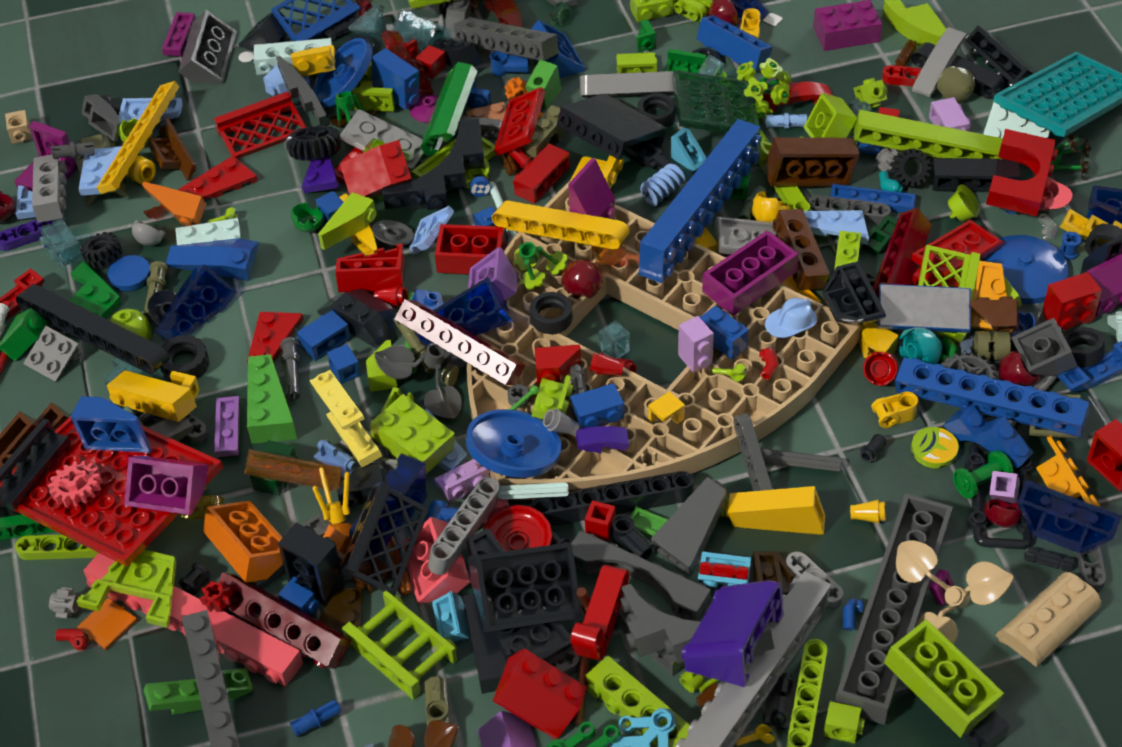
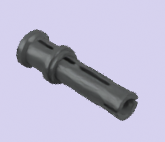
M288 337L280 342V347L283 350L281 363L285 366V397L288 400H296V398L299 399L300 397L298 365L301 362V356L298 354L300 341L297 338Z

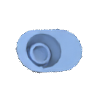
M791 298L783 304L781 309L774 311L767 317L765 328L772 336L787 338L814 327L817 323V316L811 308L809 299Z

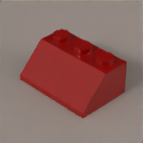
M524 648L508 658L492 701L556 740L579 711L587 687Z

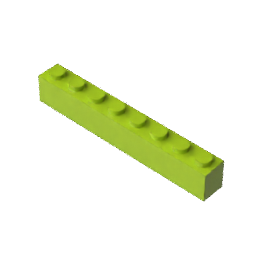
M859 110L854 126V141L902 151L907 149L922 150V154L926 153L927 156L937 158L1001 159L998 158L1003 138L864 110Z

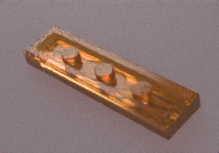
M249 449L244 474L324 489L319 468L322 467L329 490L337 492L342 468Z

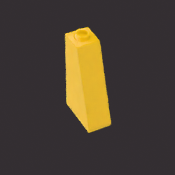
M815 486L729 493V503L725 506L726 517L730 518L733 527L817 535L824 534L825 513Z

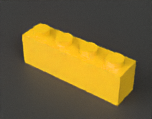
M124 370L107 384L110 399L114 404L124 407L128 406L131 409L172 421L180 422L197 407L191 388Z

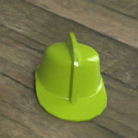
M963 184L958 186L954 195L948 200V206L951 210L949 214L950 219L956 217L961 222H965L971 218H977L981 208L976 196Z

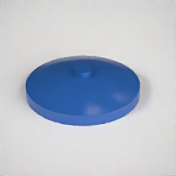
M355 38L341 46L335 52V70L318 74L313 86V92L319 99L322 107L335 105L334 99H336L337 94L346 91L351 92L362 79L372 58V47L364 39Z
M1010 235L999 238L1003 241L1002 247L980 260L1003 265L1004 276L1020 296L1022 304L1043 303L1048 284L1067 279L1068 264L1063 254L1049 242L1033 236Z
M501 409L485 412L471 421L466 434V447L473 459L488 470L509 477L527 478L542 475L550 471L557 464L561 452V440L557 432L548 431L544 427L542 419L532 417L531 414L522 411Z

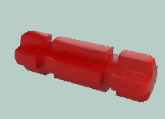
M701 562L700 574L748 579L749 570L747 567L738 566V568H735L733 565L717 563L711 565L709 562Z

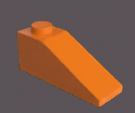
M143 181L142 186L146 192L174 216L180 224L191 226L200 223L206 207V202L202 196Z

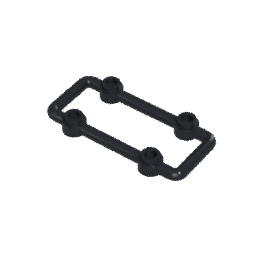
M976 442L971 444L969 455L965 461L964 467L969 472L985 464V460L979 454V450L989 451ZM1030 458L1020 467H1013L1014 474H1018L1020 479L1021 507H1024L1022 517L1016 525L1017 531L1023 535V540L983 537V531L987 528L988 518L982 512L980 484L977 486V495L972 498V513L969 515L967 522L968 528L973 531L974 541L979 546L1026 549L1032 545V534L1036 531L1037 520L1031 514L1028 476L1033 468Z

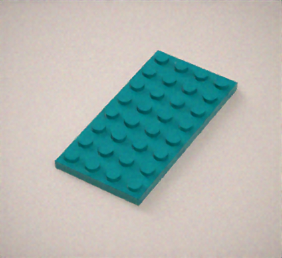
M1074 52L995 94L993 102L1002 109L1016 113L1020 118L1034 122L1038 127L1052 131L1056 136L1065 137L1122 104V73L1085 55Z

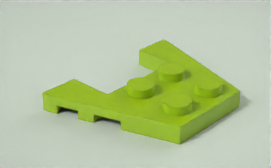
M143 550L128 567L115 561L108 568L109 572L101 580L97 579L91 585L92 589L85 596L82 594L77 600L79 607L98 612L110 591L154 600L145 617L146 621L149 624L168 628L171 617L176 559L174 556Z

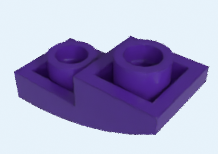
M596 426L576 431L579 450L601 453L603 447L626 451L629 446L627 429L623 427Z

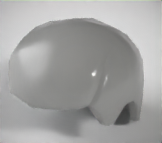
M138 220L132 226L133 237L144 246L159 244L165 235L164 231L157 230Z

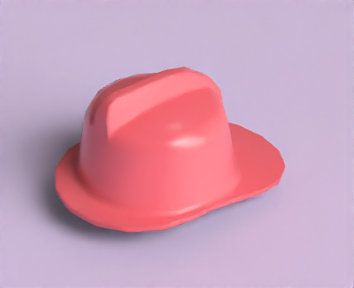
M1047 177L1046 180H1050L1048 192H1043V196H1047L1044 208H1039V210L1058 209L1069 204L1073 196L1071 190Z

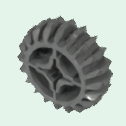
M962 352L960 356L954 353L952 358L947 357L945 362L941 364L946 368L961 369L967 373L986 375L991 379L999 380V372L996 371V365H990V359L983 360L982 355L974 356L973 352L970 355Z

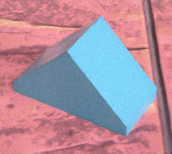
M685 126L671 136V158L689 170L695 171L703 164L707 157L689 127Z

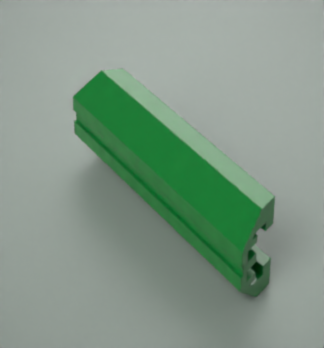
M457 62L454 68L448 72L421 143V148L427 156L431 157L437 153L442 141L448 142L455 134L477 74V70L471 64Z

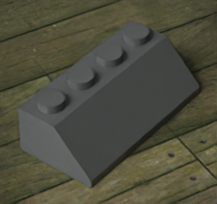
M205 10L192 24L178 73L193 83L221 84L224 80L237 31Z

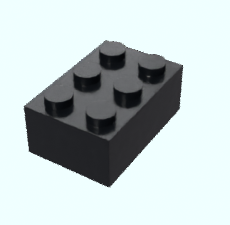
M296 522L278 542L287 580L289 582L293 577L297 578L300 586L309 587L315 593V599L324 606H327L335 591L345 587L343 575L338 573L341 565L336 543L328 537L324 538L318 535L311 527H304Z

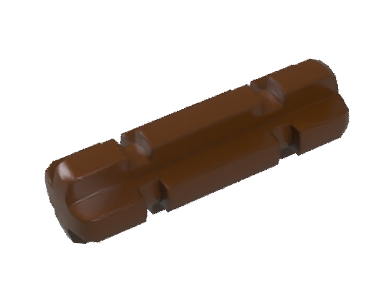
M910 39L906 42L895 60V66L907 65L906 63H908L911 55L917 48L916 41Z
M508 152L499 155L507 175H516L518 171L514 159Z

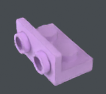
M473 459L436 477L435 484L448 503L472 492L482 478L489 477V470Z

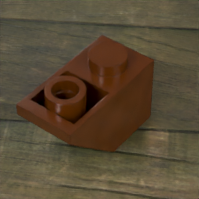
M1010 296L999 297V300L979 297L976 298V301H970L972 311L994 331H1019V305L1017 299H1013Z

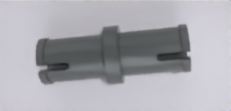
M70 142L67 145L51 146L53 159L72 157L73 159L76 156L95 155L93 142L77 144Z

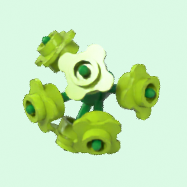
M768 58L765 63L760 64L763 75L760 81L754 78L756 70L753 68V61L743 63L736 71L738 81L743 80L749 83L747 89L744 90V95L755 98L756 102L753 103L749 110L757 118H764L766 115L773 113L772 109H769V103L763 100V94H771V98L776 105L781 102L786 104L789 100L790 87L788 83L791 82V75L787 71L783 72L782 67L771 58ZM776 77V80H773L768 83L766 82L767 78L773 79Z

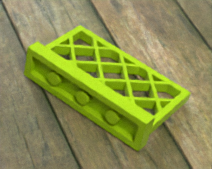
M926 245L918 286H930L925 279V275L931 271L939 280L931 286L941 284L943 287H949L945 281L954 276L959 283L958 288H970V301H972L981 254L971 252L969 255ZM929 253L938 254L942 261L933 265L929 259ZM953 258L963 260V265L960 269L955 270L949 261ZM943 264L951 272V274L944 278L936 269ZM932 331L934 334L951 337L953 341L959 343L966 336V333Z

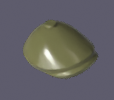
M950 66L940 74L937 88L945 99L954 97L957 103H962L972 95L975 88V80L968 70Z

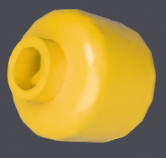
M137 156L128 170L127 177L139 184H143V181L150 183L156 174L155 164L143 156Z

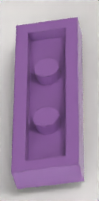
M239 396L216 398L215 455L216 457L239 455L240 398Z

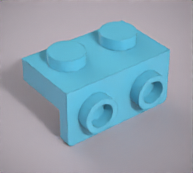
M702 552L701 562H709L711 565H715V563L733 565L735 568L741 566L747 567L749 570L747 580L702 575L699 572L698 581L702 582L706 587L717 588L718 585L729 586L749 582L750 557Z

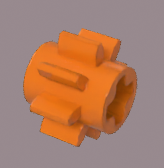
M518 77L512 78L507 82L504 88L507 91L505 95L509 100L527 93L526 80L522 81Z

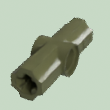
M439 676L430 677V679L424 681L427 726L433 720H442L450 723L447 680ZM435 715H442L441 717L434 718Z

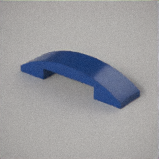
M1122 341L1115 344L1113 351L1105 354L1098 364L1090 367H1079L1077 365L1057 375V377L1071 392L1086 390L1112 379L1122 373Z

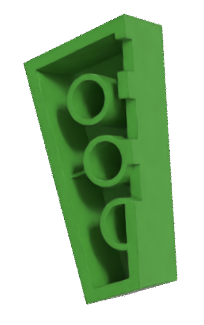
M271 354L248 357L247 429L251 444L265 443L268 440L286 441L297 439L294 423Z

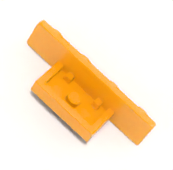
M1047 437L1056 456L1036 468L1057 504L1063 507L1079 496H1082L1090 511L1096 518L1100 517L1101 514L1097 509L1100 507V504L1093 494L1088 495L1086 491L1089 488L1088 484L1082 476L1078 477L1075 471L1078 468L1071 458L1067 459L1064 455L1067 452L1066 448L1060 440L1055 441L1052 437Z

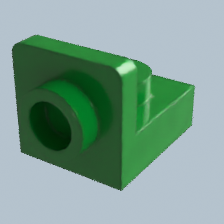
M648 19L640 21L641 29L638 30L639 35L636 37L638 52L656 48V32Z

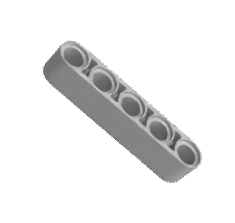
M672 71L580 76L581 97H595L601 94L630 96L649 95L652 93H677V72Z
M485 477L477 483L434 542L430 550L428 568L431 572L437 575L446 574L467 546V539L475 535L496 505L500 488L496 479Z

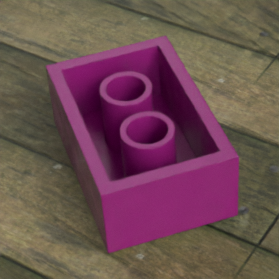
M863 0L816 8L814 11L813 27L823 50L828 51L880 42L882 22L871 0Z

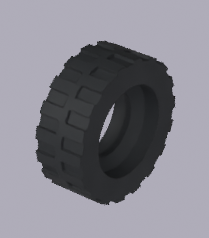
M192 335L176 336L173 339L167 340L161 346L167 352L169 361L160 369L163 376L168 378L169 381H171L170 373L172 371L196 376L197 379L202 377L203 373L208 370L209 357L204 342L202 343L201 339H197ZM192 353L194 355V360L188 364H173V359L180 354Z

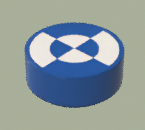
M483 176L472 179L469 184L471 194L476 197H483L491 190L489 180Z

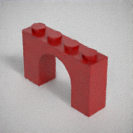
M1005 129L998 158L1019 162L1028 166L1034 172L1035 177L1019 181L993 175L986 205L1037 216L1039 208L1043 209L1047 196H1043V192L1047 193L1050 185V180L1046 179L1051 177L1054 165L1050 164V162H1054L1058 150L1054 149L1056 140Z

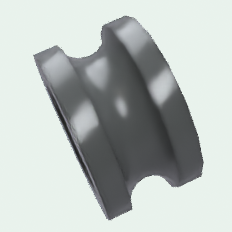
M520 384L511 386L508 389L509 404L511 406L516 404L528 393V389ZM529 398L518 408L524 407L528 403Z

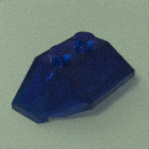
M1028 480L1025 481L1017 502L1033 536L1080 554L1113 540L1122 518L1119 514Z

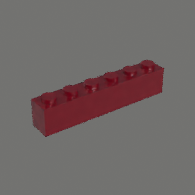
M918 208L900 213L873 285V290L878 300L879 284L911 285L913 275L918 266L917 263L911 260L912 253L925 246L932 226Z

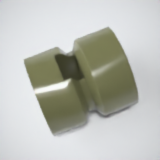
M989 331L975 332L974 356L982 355L983 360L990 359L991 357L994 360H1001L1003 356L1010 353L1011 341L1008 331H995L993 335Z

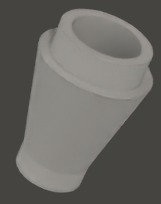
M550 409L544 416L543 425L548 431L574 436L576 431L579 430V423L572 420L559 409Z

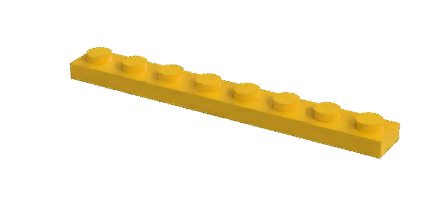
M175 81L160 85L96 187L101 194L114 192L120 187L122 179L128 174L130 166L136 160L138 153L144 148L146 140L152 135L154 127L160 122V118L168 109L170 101L175 98V93L179 88Z

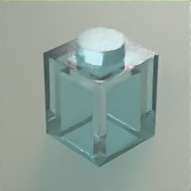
M616 320L598 331L599 349L607 356L619 358L630 351V333Z

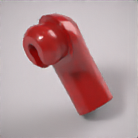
M768 347L762 349L759 353V357H763L761 360L766 363L760 375L766 380L771 378L779 366L776 352Z
M81 629L56 630V641H70L73 648L79 651L86 649L88 646V638Z

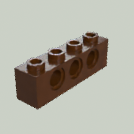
M803 209L779 210L772 223L773 230L782 242L799 254L797 272L792 275L793 280L797 283L799 290L823 289L830 273Z

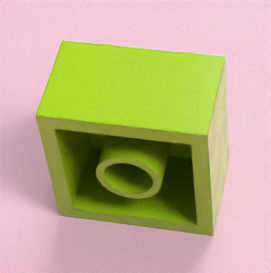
M821 93L803 128L811 138H847L851 129L855 126L857 117L842 98Z

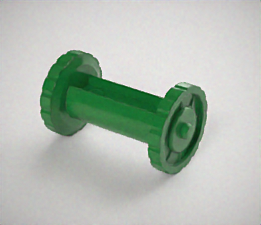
M995 450L989 454V463L972 472L964 468L955 470L953 482L960 495L966 499L975 497L978 491L977 486L992 479L993 471L1013 473V466L1006 454Z

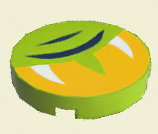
M926 427L919 430L913 436L911 443V452H913L916 461L925 467L934 469L944 465L946 467L951 465L956 460L959 450L956 437L946 429L939 427Z

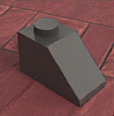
M470 0L450 1L446 12L444 39L456 40L454 24L468 17L472 18Z

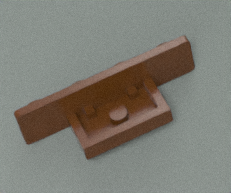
M163 118L159 131L161 138H149L147 145L161 169H180L186 180H191L193 173L196 171V163L193 161L188 149H186L170 120Z

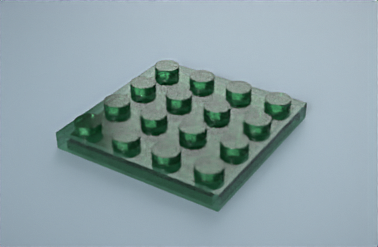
M678 70L673 71L672 81L679 126L724 133L729 131L737 119L760 126L755 99L744 95V90L749 85L748 81L744 82L734 78Z

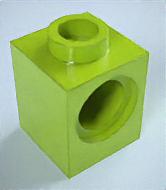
M830 701L823 737L855 744L856 734L862 735L865 719L860 718L861 708Z

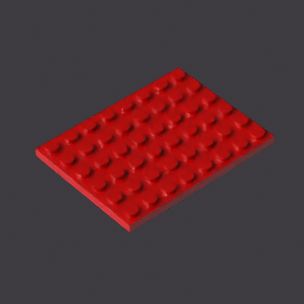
M70 416L55 430V433L68 436L71 444L14 511L128 567L179 514L124 505L128 458L148 456L208 464L206 485L224 467L220 460L142 426L143 431L152 449L150 453L85 449ZM74 461H76L77 465H80L82 461H86L87 465L93 463L101 474L103 481L102 484H99L101 490L94 491V498L88 497L87 503L81 501L77 507H75L74 503H71L68 507H65L64 503L58 505L56 500H53L48 484L52 483L50 478L57 476L56 470L63 471L65 464L72 466Z

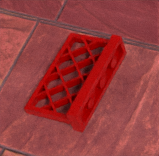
M288 91L214 118L218 135L223 139L231 156H234L236 159L285 142L287 136L293 132V130L289 129L291 123L299 125L301 129L306 127L292 103ZM290 110L292 112L290 117L281 115ZM274 118L272 124L265 123L263 120ZM277 121L287 122L285 128L276 126ZM251 124L256 125L253 131L244 129V127ZM259 127L269 129L267 134L258 133ZM273 130L282 133L279 137H272L270 135ZM229 132H237L234 138L226 136ZM241 133L250 136L248 141L239 139ZM254 137L264 139L260 144L252 143ZM236 144L245 146L241 151H234Z

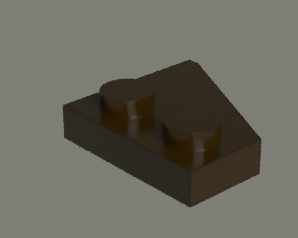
M753 551L752 563L755 581L772 580L780 582L782 585V595H788L790 592L789 587L795 574L785 565L780 554L775 551Z
M362 587L337 589L318 621L342 635V627L348 622H351L356 628L358 626L362 627Z

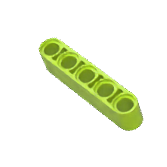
M819 639L809 640L804 646L787 747H798L794 745L795 743L803 744L804 746L802 747H811L827 656V646ZM807 676H813V677H815V678H814V679H810V678H808ZM803 698H809L811 701H805ZM804 720V721H807L808 723L802 724V723H800V722H798V721Z

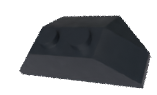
M859 262L837 266L833 276L829 279L822 292L835 321L859 327L884 319L886 313Z
M362 288L332 297L317 310L321 316L333 310L348 324L349 332L375 349H378L386 340H391V344L397 340L396 324L393 321L395 318L394 307Z

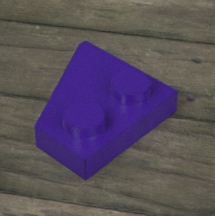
M330 157L311 160L301 186L304 193L339 188L340 185L336 179L337 175Z

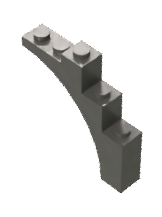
M631 584L621 587L624 596L620 598L622 608L625 613H630L628 614L629 622L627 623L630 633L626 634L630 648H635L639 657L666 649L668 655L673 654L677 664L684 662V659H682L683 647L686 643L689 644L701 622L680 619L665 614L644 601ZM768 624L753 649L754 656L775 649L771 629Z

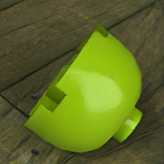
M131 308L117 311L109 319V321L149 341L152 338V328L147 317L136 309Z

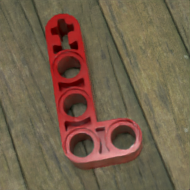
M608 565L602 566L583 624L577 622L572 630L571 645L576 655L600 661L604 659L621 608L620 598L624 597L621 587L628 585L629 570Z

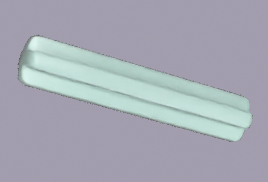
M568 483L500 485L498 499L565 497L569 493Z

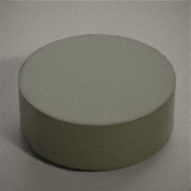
M449 363L444 367L441 374L442 385L453 386L459 375L458 366Z

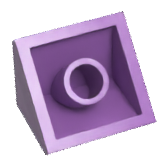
M500 711L478 729L482 747H537L530 724L510 712Z

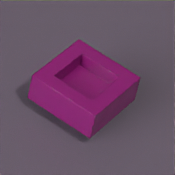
M939 569L935 576L950 587L954 586L948 570ZM931 580L928 587L935 603L945 605L946 590Z

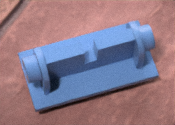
M321 439L318 442L319 452L314 455V458L341 477L345 478V472H349L350 475L355 467L360 466L355 458L345 453L329 440Z

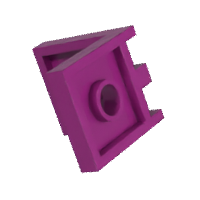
M36 121L29 125L39 154L38 157L51 155L52 145L70 144L68 135L63 130H58ZM72 157L60 158L66 165L67 172L64 173L66 180L78 169L75 158L72 159ZM34 161L14 180L16 187L22 185L25 186L26 190L33 191Z

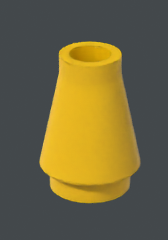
M879 499L850 506L851 519L879 524L880 521H886L885 502H879Z

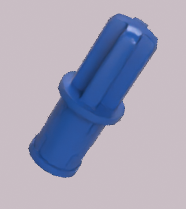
M332 700L314 711L311 708L309 713L291 721L290 726L296 737H299L310 729L317 726L320 728L321 723L339 714L341 708L336 700Z

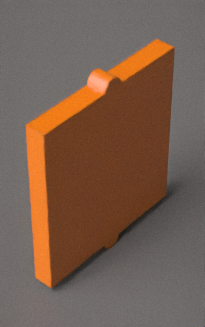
M107 598L100 611H93L77 628L83 631L90 642L94 641L107 650L137 622V618L126 611L125 606H119L110 598Z

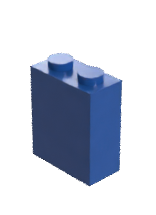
M386 48L372 56L373 88H393L395 103L405 110L420 101L419 70Z

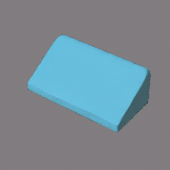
M450 591L432 601L438 634L444 639L449 638L452 642L469 639L470 634L461 596Z

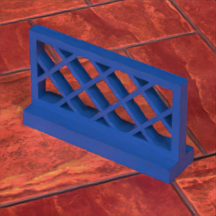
M285 0L273 7L271 12L292 41L315 40L322 36L325 31L333 29V27L351 19L357 14L360 7L351 0H344L347 5L343 7L335 5L336 0H333L332 4L322 2V0H301L305 1V7L301 9L294 7L296 0ZM308 2L318 5L317 13L307 10ZM321 6L331 8V14L328 16L320 14ZM282 8L290 10L289 18L281 16L278 11ZM293 11L303 13L302 21L292 19ZM306 15L316 17V23H306ZM291 23L300 25L301 32L295 35L290 28Z

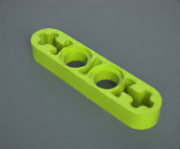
M64 535L23 536L15 543L17 555L22 560L94 558L98 554V552L88 547L86 549V546L82 544L76 550H69L68 548L71 544L78 542ZM49 544H57L56 548L52 551L44 550Z

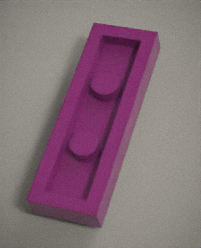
M176 12L162 47L163 55L182 56L192 24L196 20L195 13Z

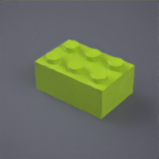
M404 394L371 421V438L422 478L454 450L455 433Z

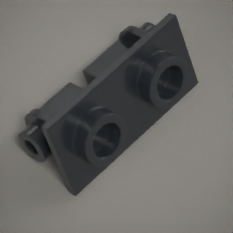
M782 673V676L778 678L777 684L771 691L764 724L786 729L790 728L798 684L794 683L790 673Z

